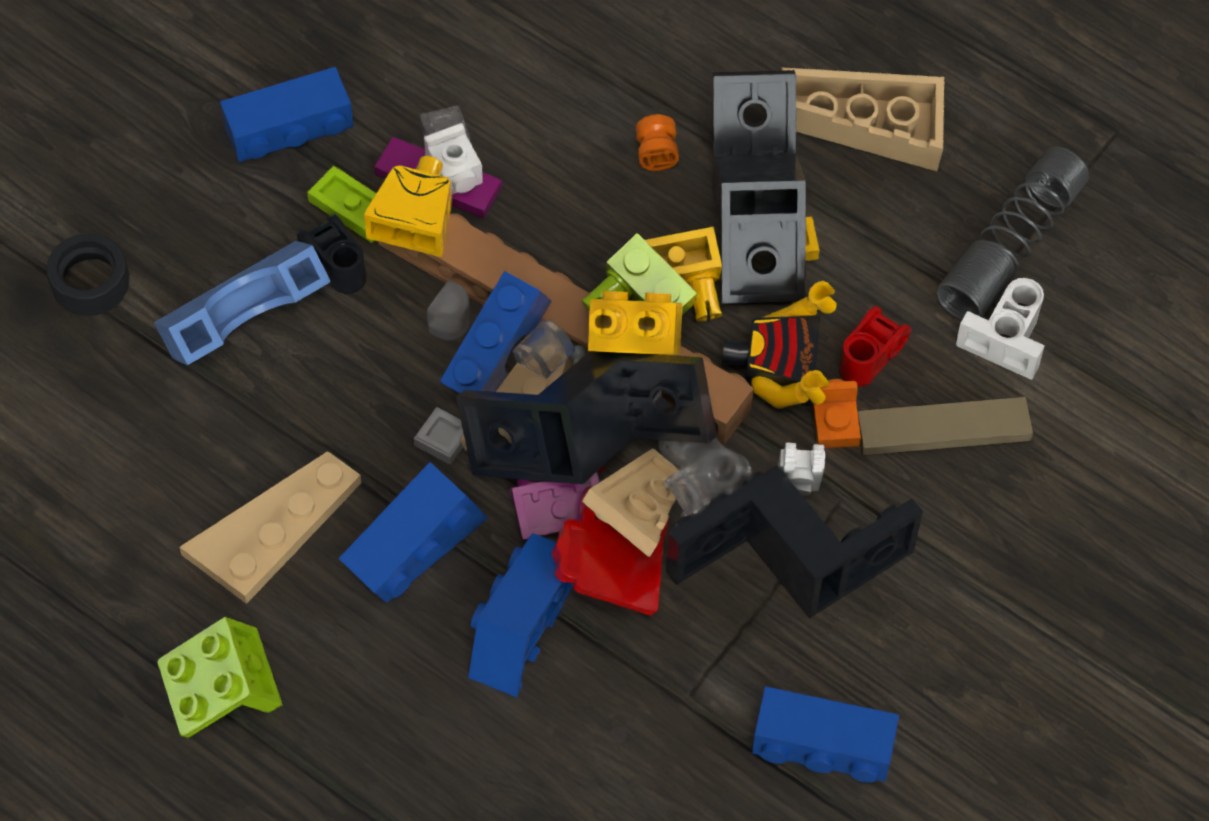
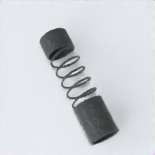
M1058 146L1049 147L1045 150L1043 155L1027 173L1025 183L1015 188L1014 197L1006 200L1003 204L1002 212H998L992 217L991 226L981 231L979 240L974 241L957 263H955L936 290L940 303L951 315L963 320L965 314L969 311L982 317L993 302H995L999 294L1015 276V272L1019 271V263L1016 257L1028 258L1030 256L1031 250L1028 243L1038 244L1042 241V234L1039 228H1052L1054 222L1051 215L1063 214L1065 207L1073 202L1088 182L1090 177L1088 168L1078 155ZM1022 187H1026V191L1031 199L1017 197L1018 191ZM1029 187L1041 201L1050 206L1061 208V210L1053 212L1043 207L1032 196ZM1017 200L1027 201L1043 210L1050 220V225L1041 226L1029 219L1021 210ZM1014 201L1019 213L1006 211L1007 205ZM1006 214L1015 215L1031 224L1039 235L1038 239L1032 241L1020 235L1011 226ZM1000 215H1003L1009 229L994 226L996 219ZM992 229V233L998 243L983 240L984 234ZM995 229L1004 230L1020 239L1027 248V254L1019 255L1007 248L998 238Z

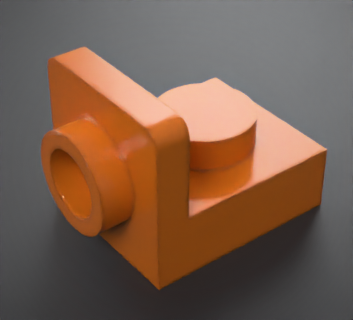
M840 379L828 380L829 386L820 388L826 395L825 401L819 405L812 403L816 444L824 445V448L859 447L861 435L856 405L857 382Z

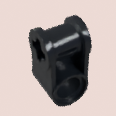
M336 214L329 215L327 222L309 232L303 230L297 234L299 242L313 245L331 281L330 284L337 292L352 294L364 287L367 281L363 250Z

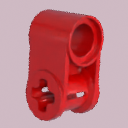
M873 306L843 344L839 364L841 379L843 381H856L857 387L870 384L886 364L903 349L910 337L912 328L906 324L900 326L884 316L880 307Z

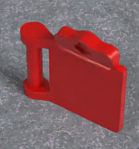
M586 487L580 502V521L567 519L561 527L559 539L552 549V557L556 563V578L562 582L574 583V590L578 593L640 613L654 615L658 610L663 543L669 517L660 533L661 537L658 545L651 556L648 557L610 524L596 519L594 511L582 502L591 488Z

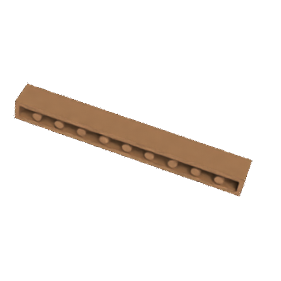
M450 213L442 257L378 241L380 246L483 306L503 272L510 273L539 289L551 300L533 335L547 343L572 344V346L581 345L585 348L586 353L590 352L588 351L590 311L584 307L581 300L584 297L586 298L591 292L588 293L574 285L566 275L560 272L554 273L541 266L531 255L513 250L505 245L496 235L484 233L473 227L463 216ZM680 346V355L674 356L703 357L717 437L714 440L725 445L750 412L754 387L750 386L742 376L735 373L729 374L715 366L707 356L697 352L693 353ZM661 390L662 398L666 399L671 406H675V400L672 395L667 391Z

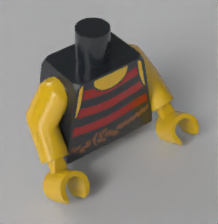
M825 281L817 282L810 288L808 297L762 318L753 319L750 342L724 339L722 364L746 366V381L750 386L754 387V394L777 409L797 404L811 406L812 403L822 404L825 401L826 395L820 388L828 387L830 383L822 372L816 370L820 316H816L818 309L825 314L835 311L837 303L829 296L833 295L835 290Z

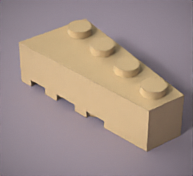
M782 68V70H795L796 132L938 171L943 151L944 77Z

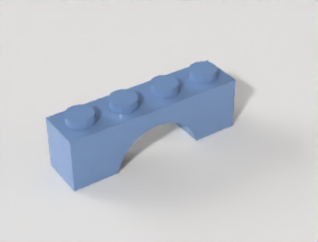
M294 241L160 318L154 324L171 357L174 360L189 365L222 346L226 337L245 321L274 307L295 303L331 281L313 245Z

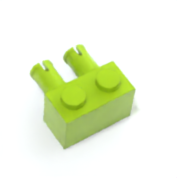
M636 233L606 262L608 277L586 298L584 297L581 300L584 307L590 311V299H602L603 291L629 292L628 297L633 301H645V293L671 294V302L682 303L683 315L695 304L697 293Z

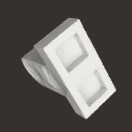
M1018 278L1007 286L989 320L967 311L960 323L956 346L1032 380L1039 368L1045 346L1029 339L1037 323L1044 293L1042 287L1032 279ZM1017 303H1022L1027 306H1020ZM999 334H1005L1010 336L1011 338H1005L1000 336Z

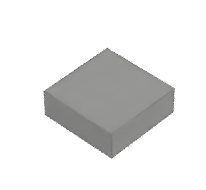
M436 407L414 437V446L451 465L463 448L460 441L464 435L461 419Z

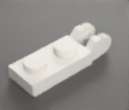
M786 443L785 448L780 451L778 467L802 496L810 495L811 491H819L825 468L824 445L814 444L812 450L809 451L797 450L796 443Z

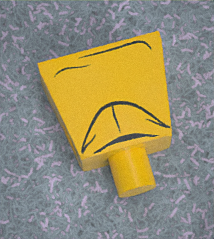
M422 156L416 169L400 165L392 168L364 213L367 239L438 257L443 256L452 207V187L449 178L440 176L443 170V164L440 160L432 156Z

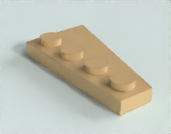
M327 451L180 546L181 555L247 604L361 484V475Z

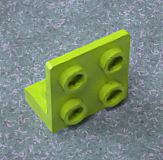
M224 617L158 660V666L181 736L187 738L193 736L241 705L266 713H270L282 705L256 627Z

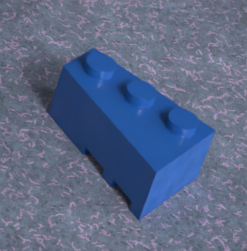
M429 462L339 557V560L368 588L387 603L392 598H396L404 593L411 582L480 526L488 517L440 470Z
M532 533L523 548L517 546L514 549L505 576L498 574L494 580L487 604L481 602L477 606L471 621V627L476 629L468 678L517 698L523 686L521 682L525 661L535 662L540 653V648L535 645L546 627H553L574 584L562 582L555 576L556 563L552 557V549L556 544L555 541Z

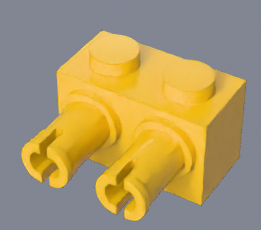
M714 227L645 240L696 291L697 296L694 304L696 321H707L706 307L709 310L711 320L720 318L722 311L720 310L714 282L720 280L722 263Z
M603 291L602 299H590L588 351L680 355L682 303L671 302V294L645 293V301H629V292Z

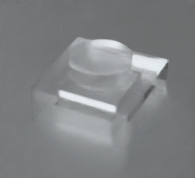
M459 105L420 114V124L424 136L462 123L465 128V134L470 141V135Z

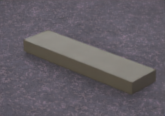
M1026 397L858 411L862 455L1031 441L1033 436Z

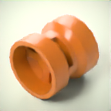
M661 114L650 115L639 120L636 124L637 141L641 144L638 148L640 165L652 171H663L675 166L679 161L678 145L674 142L676 138L675 121L669 116Z

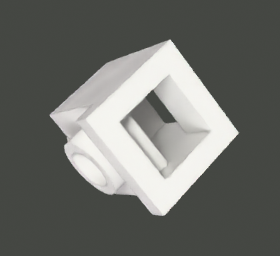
M462 123L424 137L425 156L435 157L442 162L443 170L440 176L451 180L452 194L468 192L475 186L483 183L482 164L465 134V128Z

